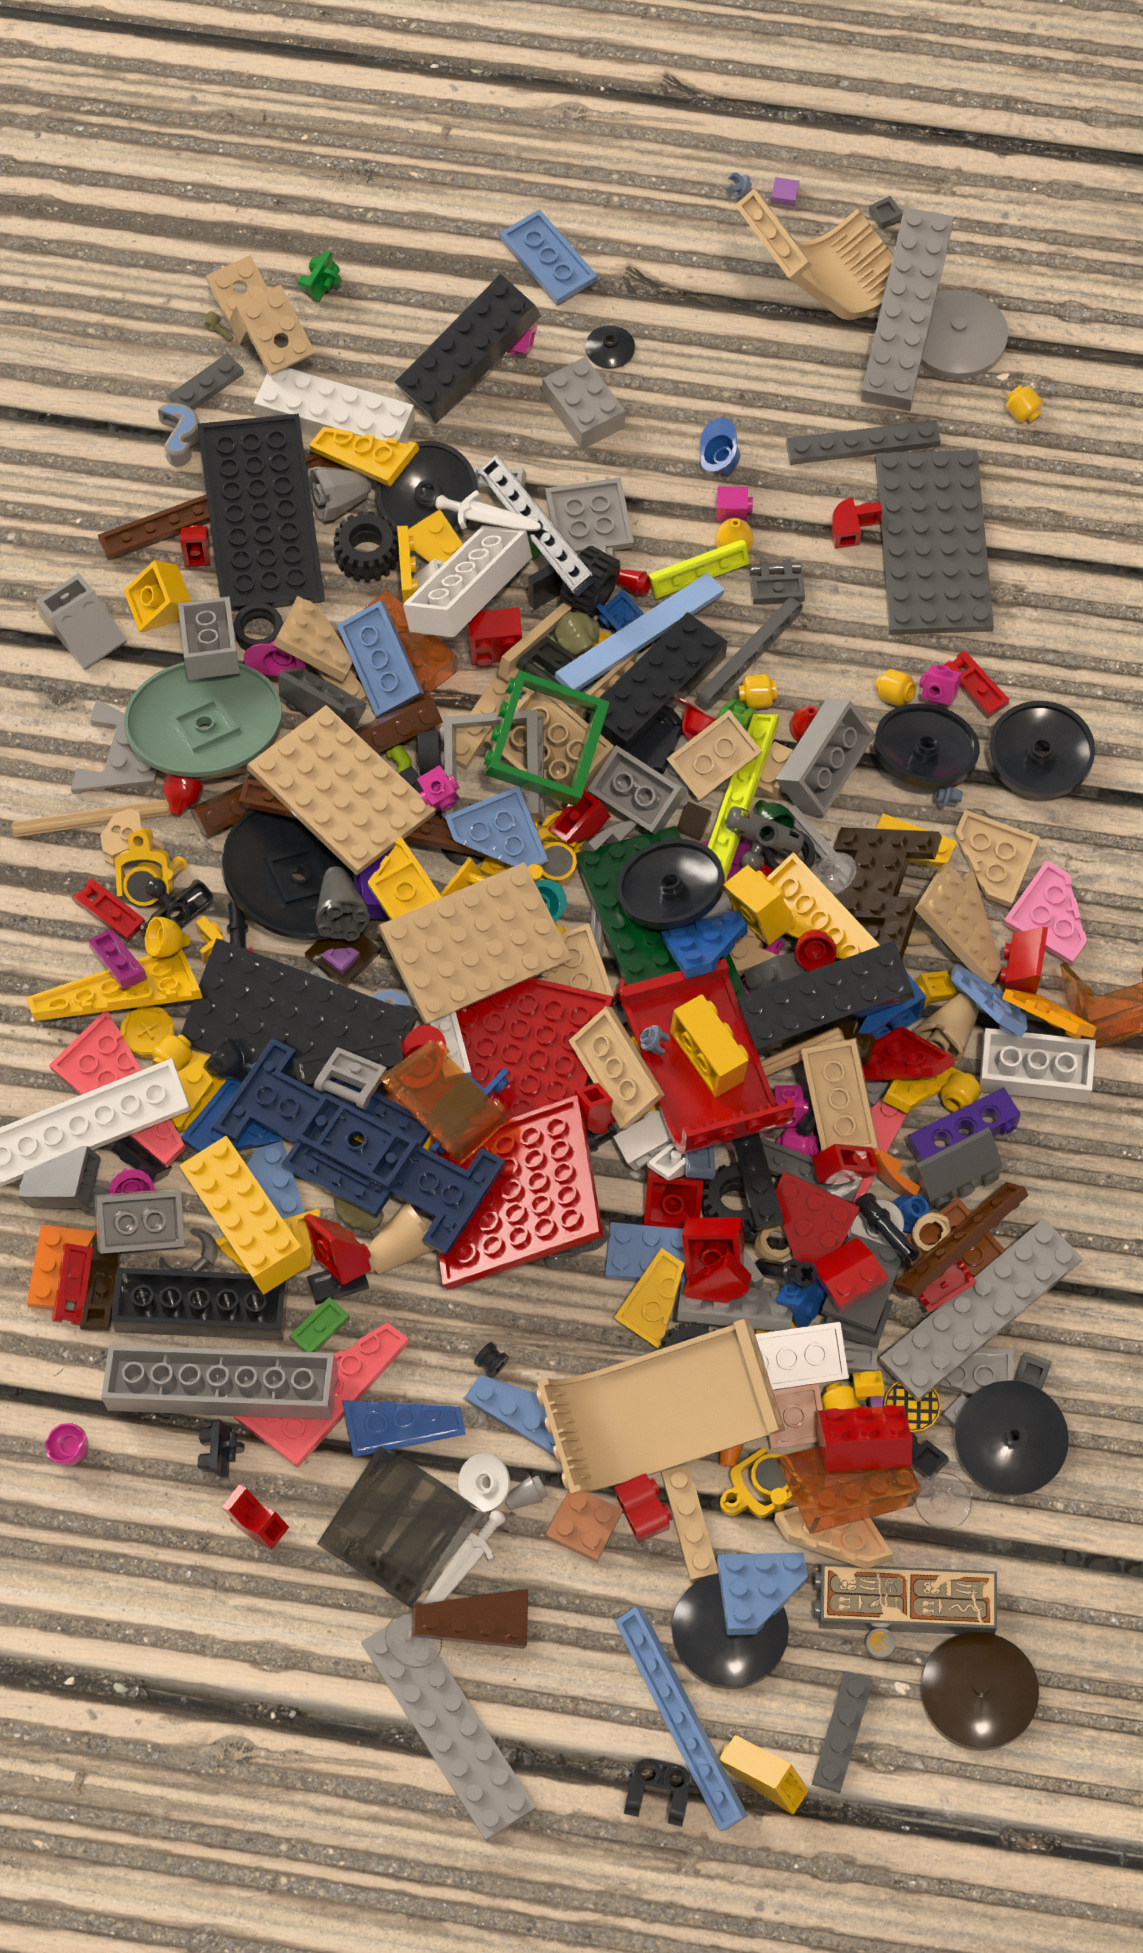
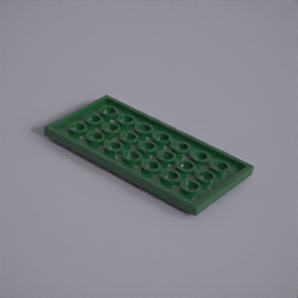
M676 826L658 830L656 834L651 832L625 839L618 843L614 842L603 845L594 852L585 850L575 853L577 866L625 985L681 971L662 941L661 931L668 929H652L631 920L620 905L616 889L620 871L634 854L660 841L681 839ZM729 953L726 957H721L719 960L726 958L729 966L728 977L738 1000V997L747 993Z

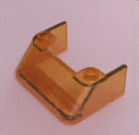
M1066 963L1060 964L1066 1000L1071 1012L1097 1027L1093 1038L1083 1036L1084 1039L1096 1040L1095 1049L1143 1034V982L1094 998L1093 990L1087 984L1082 983L1081 978ZM1142 967V971H1141L1142 981H1143V967Z

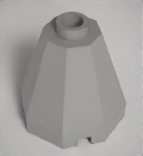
M314 467L310 468L307 473L309 488H312V494H310L312 509L316 518L322 519L324 522L334 520L367 498L371 490L369 477L354 470Z

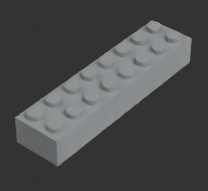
M904 207L862 387L861 402L911 411L952 233L954 216Z
M109 1345L101 1398L108 1411L332 1420L338 1364L334 1353Z

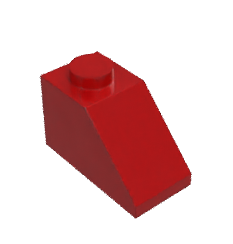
M193 525L182 527L180 543L185 567L211 566L208 526Z
M583 790L582 797L576 806L569 804L549 826L548 830L565 843L570 844L594 836L611 815L601 801Z
M833 1144L812 1157L815 1174L819 1183L838 1185L875 1176L880 1173L873 1147Z
M729 1251L688 1278L683 1294L687 1298L727 1304L734 1298H742L749 1291L752 1274Z

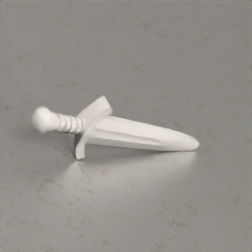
M477 490L466 497L463 502L450 500L444 495L437 497L435 502L438 510L448 509L458 512V521L462 529L467 528L466 519L526 531H539L541 529V525L533 519L478 502L482 499Z
M498 1510L491 1511L488 1522H486V1525L483 1526L478 1535L465 1531H456L457 1540L465 1541L422 1604L445 1601L484 1554H486L488 1562L494 1561L493 1554L486 1541L493 1531L496 1530V1527L505 1523V1516L502 1512Z

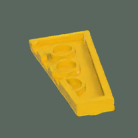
M323 427L309 444L312 452L387 486L393 484L419 451V446L415 442L404 444L392 438L381 440L369 434L358 436L354 435L352 431Z

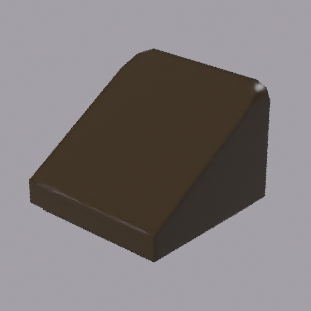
M687 802L677 826L679 833L701 841L711 821L712 812L699 805Z

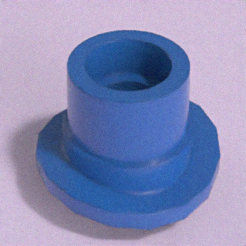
M906 1195L899 1196L893 1201V1204L899 1208L903 1215V1232L912 1233L917 1220L929 1212L928 1202L919 1195L907 1197Z

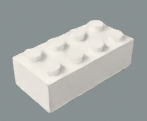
M986 1028L982 1043L979 1079L981 1092L993 1093L1004 1087L1009 1095L1088 1103L1093 1085L1096 1040L1026 1032L1022 1037H1019L1016 1034L1011 1036L1003 1030Z

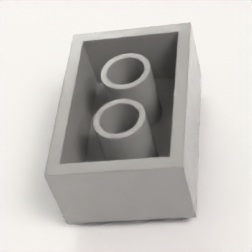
M586 356L542 378L543 397L581 450L625 428V410Z
M230 597L178 603L187 679L193 680L240 673Z
M617 745L587 789L654 834L658 830L664 829L687 794L686 790Z
M178 1188L94 1195L97 1251L100 1254L185 1247L181 1190Z

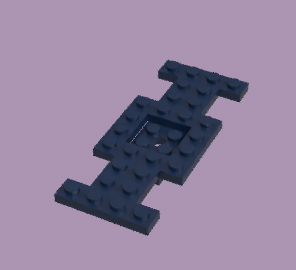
M272 1038L213 1125L214 1131L238 1143L251 1122L254 1121L295 1143L282 1162L284 1169L377 1218L391 1195L410 1204L412 1207L435 1218L422 1239L423 1243L448 1256L506 1166L505 1160L481 1148L467 1170L423 1148L435 1129L434 1122L377 1092H374L365 1110L357 1107L356 1103L333 1093L324 1092L321 1094L284 1074L297 1053L295 1049ZM337 1079L335 1082L361 1093L362 1091L361 1088ZM354 1136L364 1137V1142L360 1146L353 1147L349 1144Z

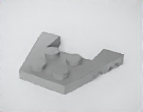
M99 700L95 701L90 719L91 725L115 729L103 773L76 768L71 786L72 794H82V791L87 790L101 792L105 791L106 788L114 787L127 789L154 786L159 770L142 761L130 747L124 728L125 713Z

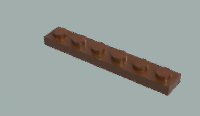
M1008 1182L1004 1183L893 1283L897 1292L915 1298L921 1295L954 1262L960 1260L964 1253L974 1244L980 1242L985 1234L993 1227L999 1225L1006 1215L1019 1207L1020 1203L1029 1196L1025 1187Z

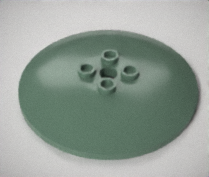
M182 662L156 673L146 680L132 695L124 715L126 738L133 752L142 761L162 772L186 777H205L226 773L254 760L276 738L282 722L280 696L273 683L266 676L245 664L239 663L240 673L188 680L185 662ZM202 724L209 725L206 728L199 727Z

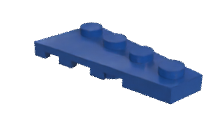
M342 1400L353 1457L466 1435L460 1405Z

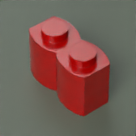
M644 1473L614 1487L616 1499L621 1509H623V1513L638 1543L670 1529L669 1521L673 1520L667 1504L661 1505L657 1497L660 1494V1490L654 1478L649 1480L647 1474Z

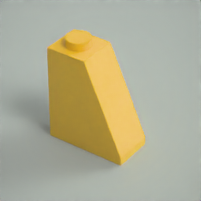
M737 1735L724 1747L719 1760L730 1774L794 1815L809 1789L791 1763Z

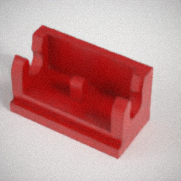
M960 1259L954 1262L941 1277L933 1281L918 1297L930 1313L977 1282L967 1269L965 1263Z

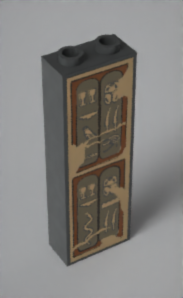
M822 1564L820 1573H815V1590L820 1591V1601H815L814 1619H819V1628L872 1631L877 1628H883L890 1632L957 1635L971 1632L995 1634L997 1630V1571L874 1566L864 1569L855 1565Z

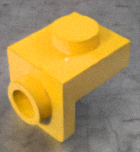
M203 916L196 921L198 934L207 943V945L200 949L201 960L204 964H207L216 938L224 940V937L217 923L214 921L210 923Z
M881 1371L852 1373L855 1396L859 1401L868 1400L872 1396H885Z

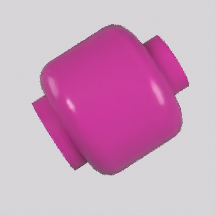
M796 1127L787 1128L783 1135L777 1139V1144L810 1157L815 1156L819 1151L818 1136H814L813 1132L808 1137H804L802 1134L798 1135Z

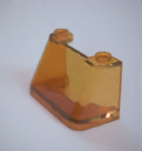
M430 1040L388 1070L380 1078L384 1089L393 1098L396 1097L397 1101L426 1128L440 1146L444 1147L450 1154L449 1156L454 1162L460 1166L508 1121L504 1115L507 1109L498 1099L495 1098L492 1101L447 1055L450 1051L440 1040L436 1043Z

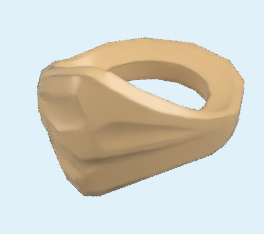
M934 1212L920 1217L912 1229V1239L916 1247L929 1252L950 1233L949 1219L943 1214ZM936 1221L943 1229L941 1238L934 1245H925L919 1237L920 1229L925 1224Z
M783 1226L763 1229L758 1233L754 1242V1252L757 1257L780 1261L792 1252L789 1242L784 1250H772L767 1244L766 1239L771 1232H780L787 1239Z

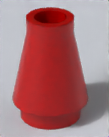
M620 569L618 585L637 596L646 595L649 592L651 584L646 571Z

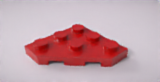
M903 1026L877 1039L869 1063H862L865 1080L935 1077L955 1065L953 1055Z
M787 1171L783 1172L775 1189L784 1219L783 1228L795 1260L814 1263L844 1245L860 1211V1206Z

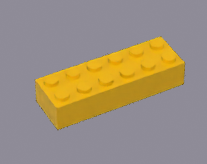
M224 1136L179 1165L263 1295L311 1265L302 1247L227 1136Z

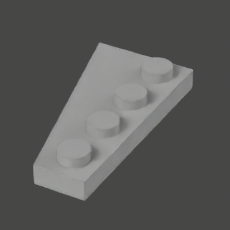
M981 1348L938 1386L973 1395L989 1384L999 1381H1014L1013 1349Z

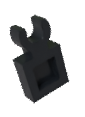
M911 1432L912 1467L930 1481L949 1462V1458L928 1440L920 1445L917 1436Z

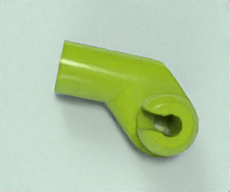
M397 744L386 750L387 758H390L391 761L395 760L398 764L397 773L411 766L412 759L403 746Z

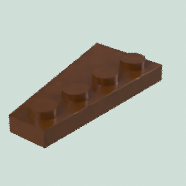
M528 1589L415 1605L412 1608L411 1637L524 1649L527 1646Z

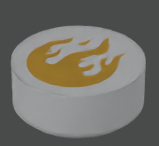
M874 1629L867 1636L866 1650L875 1659H886L894 1651L895 1638L886 1629Z

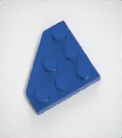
M739 911L725 912L713 918L699 919L680 928L661 931L662 941L686 979L713 972L718 966L717 961L721 957H726L735 947V941L739 937L743 938L748 933L747 923Z
M233 1079L225 1081L181 1136L184 1144L199 1153L224 1137L214 1131L213 1125L242 1082ZM252 1121L238 1143L232 1140L230 1142L236 1151L267 1146L281 1142L285 1138Z

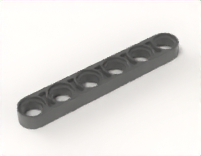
M793 597L788 598L704 686L696 698V703L706 710L711 709L798 617L803 604Z

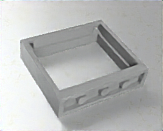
M537 709L515 711L511 724L527 723L528 772L544 778L543 715ZM498 713L444 717V726H441L440 730L441 739L444 742V751L441 752V764L445 767L447 776L452 774L457 781L456 728L500 725L502 717H499ZM528 790V807L533 820L545 819V796ZM455 801L456 804L450 809L441 810L443 818L457 811V801Z

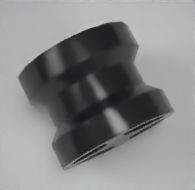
M490 1342L478 1353L474 1364L477 1367H483L487 1375L493 1378L505 1367L509 1356L504 1352L500 1353L497 1350V1345Z

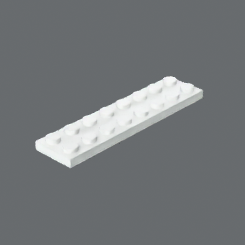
M171 1058L1 1127L0 1187L22 1179L24 1171L78 1147L88 1146L94 1150L190 1111L191 1108L173 1059Z

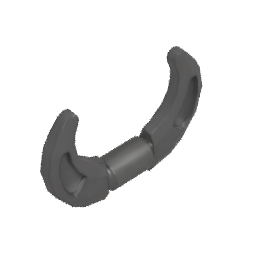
M193 1228L190 1230V1233L198 1237L202 1242L201 1257L190 1269L188 1267L172 1268L165 1262L164 1258H160V1269L202 1272L209 1263L213 1265L217 1259L216 1241L205 1230Z

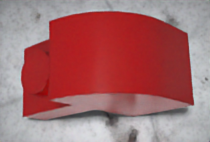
M853 497L840 502L836 506L832 517L831 536L834 549L860 545V527L881 524V503L865 502L855 506Z
M599 1082L575 1090L574 1096L578 1095L587 1128L596 1134L606 1133L608 1124L617 1122L611 1113L613 1099Z
M240 1484L222 1506L231 1517L229 1520L238 1529L271 1550L289 1529V1526L276 1511L260 1504L251 1492Z

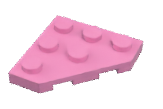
M1046 860L1004 919L1003 925L1016 933L1039 927H1048L1045 950L1072 966L1085 948L1087 938L1080 921L1081 916L1072 891L1069 873Z

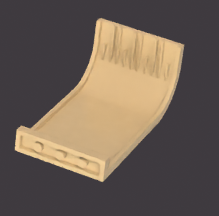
M755 188L735 205L787 277L838 317L845 320H854L868 316L881 309L893 253L859 209H856L825 235L814 240L801 242L792 238Z
M742 1319L733 1322L734 1324L594 1372L564 1379L547 1378L538 1381L537 1398L541 1406H544L546 1410L545 1424L550 1434L553 1433L556 1443L553 1446L556 1459L562 1463L564 1470L562 1481L565 1488L569 1489L571 1494H579L613 1487L644 1473L649 1476L784 1431L785 1427L751 1320Z

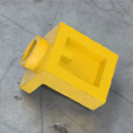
M947 971L923 973L914 981L926 995L924 1009L930 1002L953 999L957 995V991Z

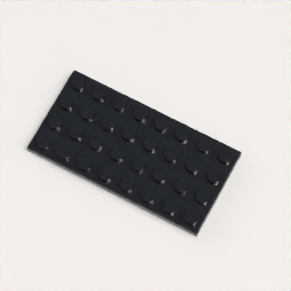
M299 413L198 423L200 451L220 598L230 597L232 611L241 610L254 603L269 604L272 607L293 605L297 596L311 602L325 601Z
M216 938L199 983L202 998L193 1000L180 1035L186 1037L192 1046L213 1053L225 1040L232 1038L244 1054L245 1065L247 1063L253 1065L272 1038L295 1049L297 1055L294 1059L333 1051L337 1047L342 1049L401 1036L403 1044L407 1034L413 1030L419 1014ZM292 1061L284 1074L297 1080ZM397 1066L386 1068V1075L375 1092L388 1098L397 1074ZM314 1084L306 1085L314 1089Z

